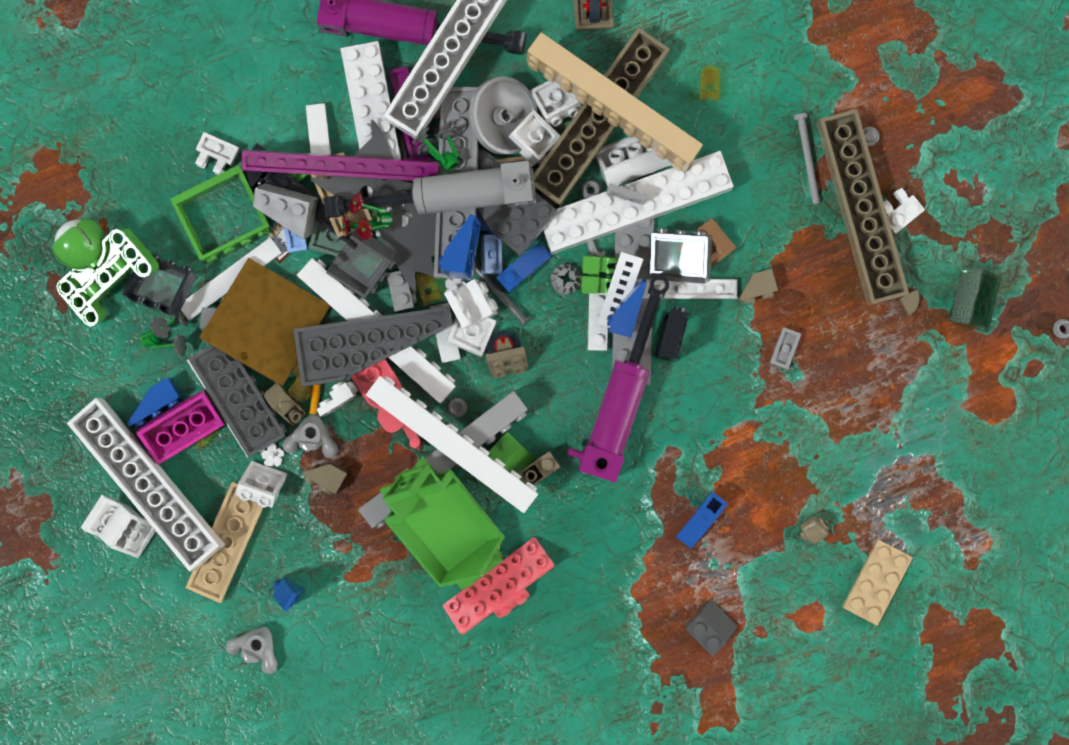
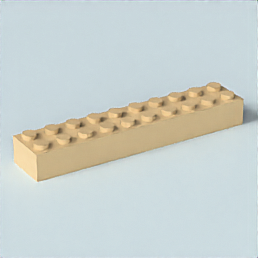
M542 32L528 49L527 63L532 70L536 72L539 70L548 81L558 83L561 90L575 95L576 100L581 104L591 106L592 111L597 115H604L608 118L607 121L611 125L624 129L623 132L627 136L640 140L639 143L643 147L653 149L660 159L670 161L672 167L676 170H683L685 172L702 148V143Z

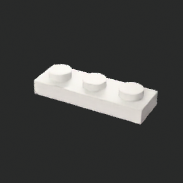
M589 293L588 350L607 351L608 327L597 324L607 296L606 293Z

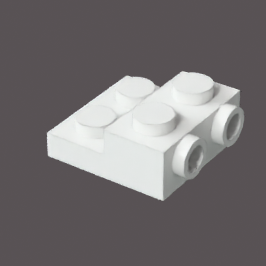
M547 81L530 90L542 117L550 126L560 125L563 119L568 116L571 118L575 117L581 108V103L576 100V96L561 90L560 85L555 81L553 83Z
M533 110L508 137L522 149L519 153L534 166L536 163L540 165L547 156L545 155L546 152L551 151L560 135Z
M353 381L347 383L339 382L332 387L333 391L329 392L333 400L328 398L319 404L320 408L317 409V412L320 416H327L358 397L356 394L358 389Z
M251 461L238 483L236 495L243 501L251 500L257 502L261 507L268 506L272 508L286 480L287 473Z

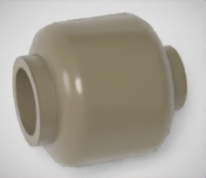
M812 516L801 524L802 532H800V535L805 542L809 541L812 544H817L828 536L830 528L821 516Z

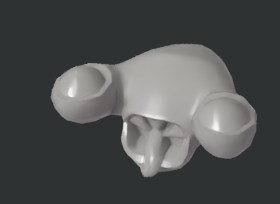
M316 414L307 417L282 443L283 449L287 453H294L298 446L306 452L317 450L322 446L324 456L331 459L339 451L338 445L329 436L326 426Z
M267 626L255 628L240 637L231 638L226 643L225 649L228 654L234 656L242 650L241 656L246 663H258L262 660L261 669L264 673L273 674L277 670L278 663L274 655L273 638Z

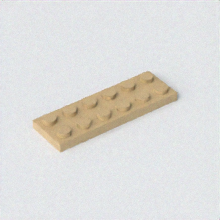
M234 481L230 485L212 526L213 531L225 545L197 570L192 571L185 587L218 603H222L264 508L259 506L257 502L241 500L236 495L238 483Z

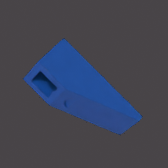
M167 377L150 387L127 423L129 427L139 428L147 423L146 419L151 416L156 418L163 413L162 410L166 407L172 408L180 403L179 400L183 396L172 378Z
M710 491L676 535V538L692 548L714 523L728 503Z

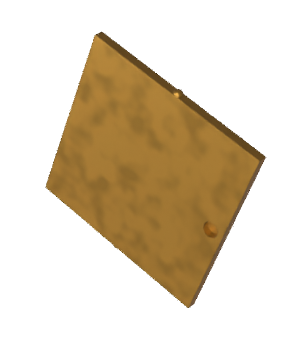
M248 258L226 295L222 296L221 303L199 339L283 386L298 361L294 329L318 326L330 305Z

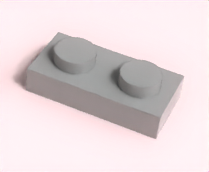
M782 327L769 363L788 370L801 333Z

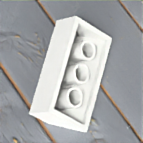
M627 137L603 146L595 157L607 186H609V183L619 186L664 167L671 166L672 163L667 159H660L653 149L643 147L639 143L640 140L635 137Z

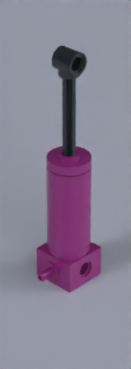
M320 0L316 22L321 33L347 37L348 32L426 46L429 45L441 26L439 19H437V10L380 0ZM512 30L506 32V35L487 32L481 42L504 46L505 51L508 53L523 55L527 34Z
M656 275L649 282L647 293L650 296L629 360H615L614 368H612L589 441H587L582 451L573 448L568 450V455L580 459L579 471L615 483L622 467L624 450L641 402L647 378L650 374V370L642 368L643 365L640 364L660 300L665 297L669 289V280L663 275ZM657 279H662L665 283L662 290L654 288V282ZM599 458H604L607 461L604 465L596 463Z

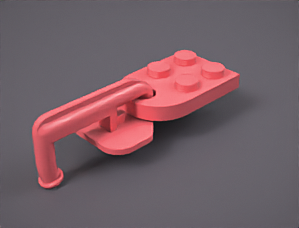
M386 359L351 376L368 404L379 409L377 418L384 430L394 433L403 428L410 439V446L421 451L424 448V444L417 433L366 396L379 376L383 378L388 376L396 382L394 384L399 390L402 388L401 382Z

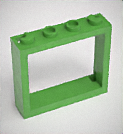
M240 165L170 199L200 261L204 263L214 262L218 259L217 256L223 253L225 255L235 251V247L248 245L252 242L251 239L257 236L259 238L269 234V230L273 229L267 216L256 209L263 223L262 226L208 253L205 252L183 205L238 178L241 179L253 203L255 192L249 185L248 178Z

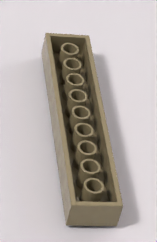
M638 27L604 76L635 98H638L667 57L670 49ZM588 104L580 108L533 174L535 192L560 208L616 129L615 126L607 121L608 118L594 113L592 107Z
M854 109L821 118L816 125L867 306L906 296L909 294L858 110Z

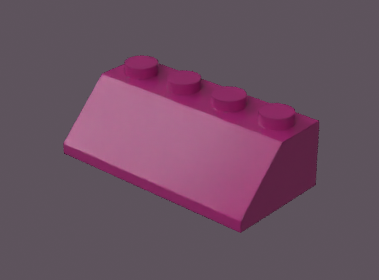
M202 389L139 427L137 435L159 465L222 427L224 422L206 390Z

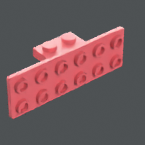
M533 537L467 589L462 590L443 604V608L459 633L463 635L490 614L494 613L500 619L508 615L517 605L523 604L530 596L525 588L555 565L537 539Z

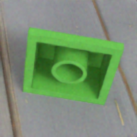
M508 432L493 446L488 455L493 460L497 458L502 461L507 471L511 472V470H514L516 473L522 471L535 459Z

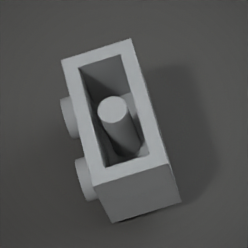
M401 271L387 273L394 311L398 313L415 309L414 304L417 303L415 292H411V288Z

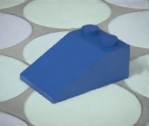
M470 214L444 250V255L440 256L439 267L448 277L471 280L481 226L480 221L475 215Z

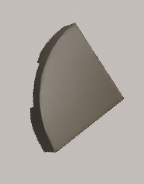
M917 290L899 299L907 316L911 315L918 307L919 293Z

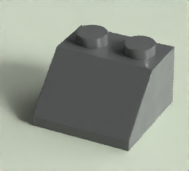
M710 599L683 627L714 656L727 643L738 626Z

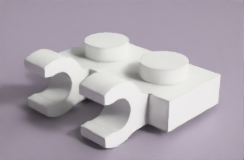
M204 132L196 148L201 153L195 164L205 169L209 156L217 159L218 161L213 172L219 175L225 171L226 164L233 165L240 149Z
M902 188L893 193L894 197L900 202L896 209L893 210L888 200L883 201L893 234L899 232L925 210L914 195L908 198Z

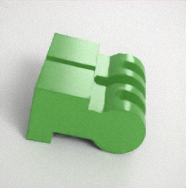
M582 254L581 271L587 274H581V293L607 294L610 286H606V284L611 283L613 277L608 275L600 277L599 275L600 272L606 274L614 273L616 268L607 267L609 263H618V258Z

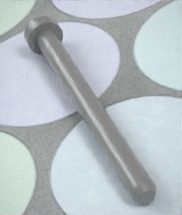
M800 113L794 115L795 121L798 120L812 202L816 205L820 203V197L805 120L808 118L807 113Z

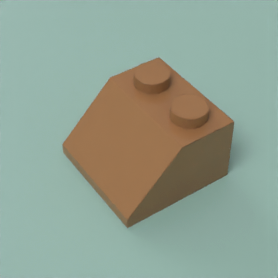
M712 218L696 230L706 231V235H712L711 268L736 248ZM682 242L678 248L701 274L702 243Z

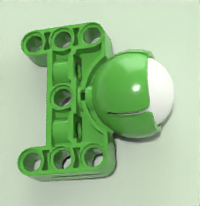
M90 218L71 220L63 224L57 231L55 242L51 248L56 259L64 266L72 269L57 283V291L82 321L89 326L101 323L106 319V311L98 301L131 270H134L141 277H147L155 274L159 268L157 260L130 229H116L106 237L100 225ZM120 233L123 235V242L119 238ZM132 248L135 249L136 256L132 254ZM145 263L149 266V271L145 269ZM106 273L110 276L109 281L106 278ZM68 283L71 285V290L67 286ZM80 297L83 299L84 304H81ZM93 312H94L95 315H96V319L93 318V315H92Z

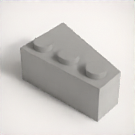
M266 183L255 188L253 207L302 239L313 234L318 202L317 197Z

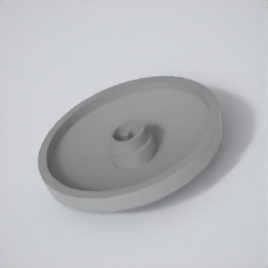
M496 77L485 81L475 91L470 104V122L476 138L486 149L496 154L509 155L518 153L522 149L508 136L533 110L537 113L538 110L532 94L525 85L514 78Z

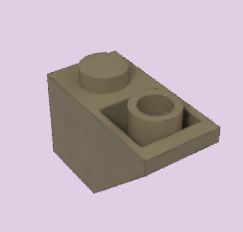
M768 269L752 274L740 293L738 302L744 301V304L755 302L756 297L762 296L763 299L773 297V293L778 291L773 270Z
M275 383L263 395L269 405L293 427L307 415L306 411L278 383Z
M548 451L518 474L525 484L530 482L532 485H536L560 468V466Z
M329 464L304 471L302 475L306 477V482L314 486L317 483L322 486L321 490L332 495V493L337 494L349 473L334 464Z

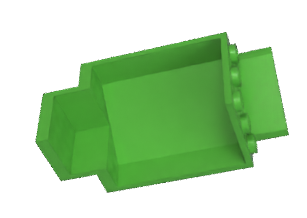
M424 456L417 460L413 469H405L395 477L396 480L393 484L384 485L379 489L384 496L383 500L391 509L384 521L439 587L457 584L461 590L467 589L505 558L498 550L505 538L504 535L451 469L436 473Z

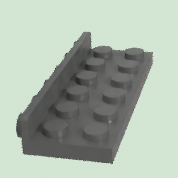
M209 346L188 359L248 458L286 437L284 434L287 432L282 422L278 423L274 418L277 415L275 410L271 406L268 407L265 403L264 392L262 389L257 390L254 385L257 381L252 373L248 374L244 369L246 367L245 364L213 346Z

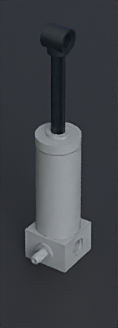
M529 161L501 164L500 168L414 178L411 192L362 197L363 203L375 207L414 203L419 215L498 205L512 207L536 204L533 168ZM342 196L323 198L325 218L342 217V215L347 214V211H352L350 210L352 199H345Z

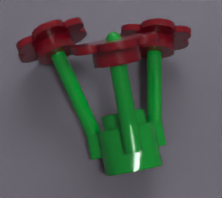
M357 192L353 196L350 210H352V214L358 213L362 207L377 211V214L373 215V221L368 222L366 218H362L360 222L350 224V221L346 220L345 215H342L344 237L348 236L351 228L358 226L359 236L363 237L364 241L372 238V230L389 228L392 225V214L386 212V208L363 203L361 192Z

